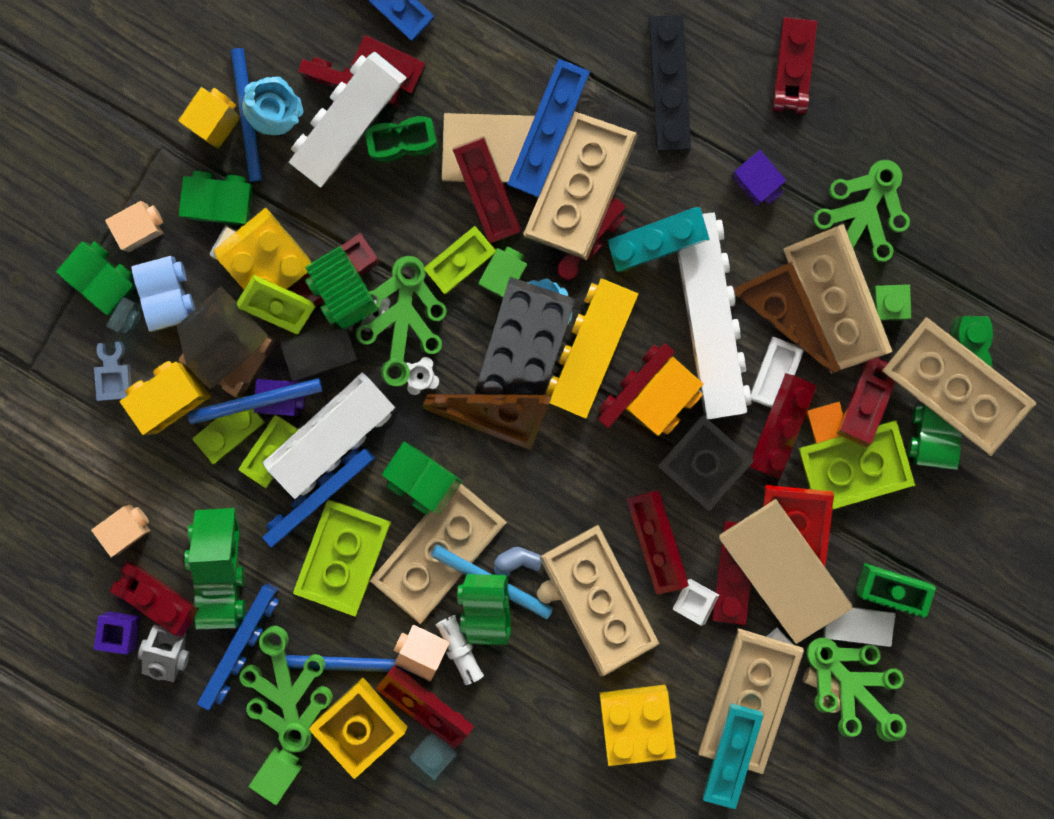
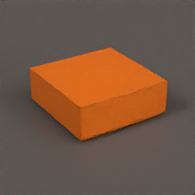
M840 402L831 403L806 412L815 443L840 437L837 431L844 416Z

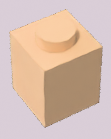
M142 201L105 220L120 249L126 252H131L164 234L159 226L163 223L159 212L154 205L149 207L148 204Z
M127 505L116 511L91 531L110 557L119 555L148 534L150 529L147 527L149 520L139 507L134 508L132 505Z
M413 625L408 635L401 634L393 650L399 653L395 665L431 682L450 642Z

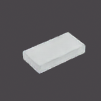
M772 337L750 393L751 400L772 408L785 373L795 375L804 349Z
M852 607V610L824 626V638L891 647L895 613Z

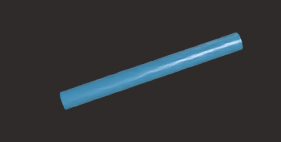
M437 544L431 552V557L464 575H492ZM508 584L510 600L545 619L549 618L553 610L551 606Z

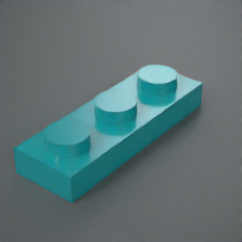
M694 207L607 241L616 272H623L709 241L710 238L701 208Z
M730 703L704 789L703 801L736 809L764 717L762 711Z

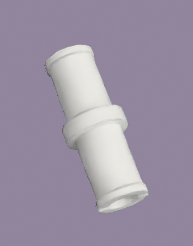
M453 615L448 618L449 620L444 619L438 622L436 627L439 629L443 639L450 642L447 655L449 659L454 660L464 680V684L469 685L472 683L471 680L476 682L484 674L481 672L471 651L473 645L467 643L464 634L460 631L457 618Z

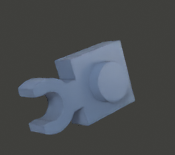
M115 342L116 351L112 356L106 353V345L104 343H98L97 355L103 361L104 366L94 367L97 401L123 399L127 396L125 390L132 386L130 365L120 364V360L125 354V347L122 342Z

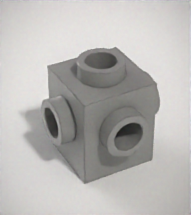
M154 624L148 639L142 641L138 652V659L142 660V674L156 680L174 682L178 671H184L189 660L190 652L185 650L186 632L183 637L173 635L162 626Z

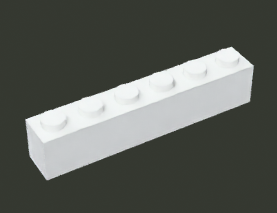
M715 212L703 214L710 240L677 252L697 377L704 383L700 388V391L703 393L701 401L704 419L747 413L746 406L752 404L749 386H743L741 373L746 372V364L743 352H737L736 339H741L738 319L732 320L730 306H735L733 287L726 285L725 273H730L727 253H721L719 240L724 239L722 220H716Z

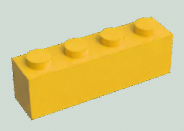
M602 278L598 285L591 283L584 300L590 306L585 316L578 314L571 331L577 337L572 347L565 346L558 362L564 365L559 378L552 377L545 393L551 396L550 404L587 418L638 293Z

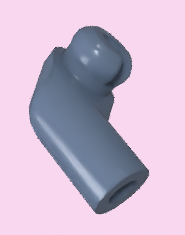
M513 547L498 555L494 561V572L496 575H507L508 577L511 571L520 566L539 571L542 564L539 558L541 555L521 547Z

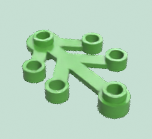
M881 160L870 168L866 176L848 181L844 179L834 181L829 187V194L834 200L838 201L845 199L850 193L871 189L864 201L833 210H818L813 216L814 226L820 230H825L834 223L854 218L847 230L852 247L854 248L867 225L873 246L871 250L872 257L878 262L889 260L893 256L894 250L892 245L886 242L876 207L883 196L890 215L888 227L892 232L900 233L909 227L910 219L906 213L902 212L896 191L902 181V172L899 166L890 160ZM882 171H888L891 174L890 182L885 183L880 179ZM836 184H842L845 187L846 192L843 196H838L834 192ZM824 213L828 215L829 223L827 225H821L818 222L819 214ZM896 216L903 218L904 226L902 228L894 226L893 219ZM881 245L885 246L888 250L885 258H881L877 254V248Z
M404 256L398 259L392 267V277L374 291H369L370 295L375 297L376 305L379 308L381 300L399 289L397 303L371 323L360 325L355 331L356 340L360 344L368 345L376 340L380 332L394 323L389 361L385 362L381 368L383 381L391 386L405 384L410 376V369L403 361L408 324L420 339V347L424 353L436 354L442 347L440 337L430 331L411 305L414 291L426 306L425 315L429 320L440 321L444 319L447 313L446 306L442 302L437 301L424 283L426 272L423 269V263L413 256ZM405 267H410L413 270L411 279H406L403 276V269ZM433 305H438L441 309V313L437 318L431 315L430 310ZM364 328H368L371 331V338L368 341H364L360 336ZM429 338H433L436 341V347L432 351L426 347V341ZM392 366H396L399 369V376L395 379L390 378L388 374Z
M272 626L262 633L259 645L261 650L272 658L278 687L263 678L260 668L256 665L246 666L241 671L239 679L244 686L254 688L283 709L284 719L270 711L267 700L259 696L254 697L248 703L246 711L251 718L259 719L279 733V741L284 749L290 752H301L312 741V732L309 730L310 725L321 709L326 708L330 704L333 695L327 687L321 686L316 688L310 697L311 704L300 718L296 704L313 679L324 671L326 662L320 655H311L304 663L303 672L292 686L284 650L289 642L288 634L283 628ZM271 634H277L281 638V643L276 644L272 642ZM316 661L320 666V670L315 671L311 669L309 663ZM246 672H253L256 680L251 681L247 679ZM316 694H324L327 698V701H318L316 698ZM253 704H260L263 711L256 712L253 709ZM291 731H299L301 739H295L291 735Z
M828 638L813 640L807 648L806 656L811 667L817 670L818 695L815 698L817 710L822 713H828L836 710L838 706V698L831 692L832 674L839 681L841 720L838 724V730L844 737H855L861 732V722L855 717L856 699L877 721L876 732L882 740L892 742L902 739L906 733L904 719L897 714H889L864 687L883 686L887 690L898 689L904 681L902 673L897 669L886 670L883 673L849 672L841 662L859 661L864 666L874 665L880 660L879 649L874 645H866L861 648H838ZM822 648L828 652L827 660L821 657L820 652ZM867 649L872 653L871 661H868L865 657ZM889 674L895 677L894 685H891L888 681ZM825 696L830 700L829 708L824 707L822 703ZM848 721L853 723L854 730L852 733L846 729ZM893 721L896 722L898 727L896 733L891 730V723Z

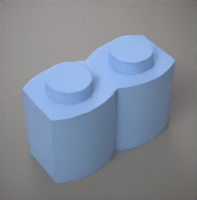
M168 256L131 266L149 332L192 322L191 314L196 311L191 294L185 295L182 282L186 281L187 278L181 261L176 262L175 257Z

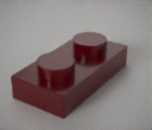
M364 35L351 66L355 64L361 55L367 58L373 52H376L407 77L399 87V90L413 95L426 67V63Z

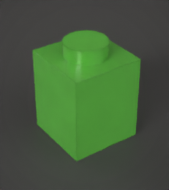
M508 246L505 251L497 248L478 283L479 286L503 298L510 277L521 280L528 267L527 263L522 261L524 255Z
M886 285L869 288L881 321L911 319L910 285Z
M275 747L248 787L277 805L303 765L298 762L299 757L295 753L284 748L280 750Z

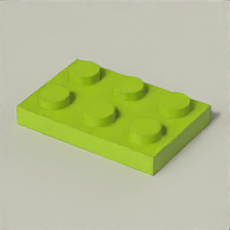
M897 421L879 425L872 444L868 448L842 436L798 448L809 489L833 491V509L915 486Z
M327 499L293 594L356 617L391 521Z

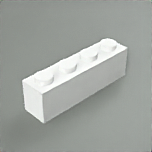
M373 52L367 58L363 55L359 57L350 69L354 76L347 85L341 82L330 96L334 101L327 111L322 108L310 123L315 128L308 137L302 134L291 148L295 154L289 163L320 188L331 178L407 78L376 52Z
M361 373L270 455L263 464L268 472L294 499L300 494L305 495L314 488L317 478L324 472H331L340 464L341 457L349 449L354 450L365 441V435L372 428L380 427L386 423L391 417L390 412L395 407L365 374Z

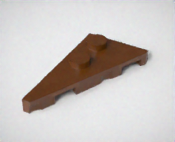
M789 262L733 288L736 296L755 309L757 313L771 322L794 343L802 347L832 373L840 370V366L793 262Z
M427 394L422 409L531 450L551 396Z

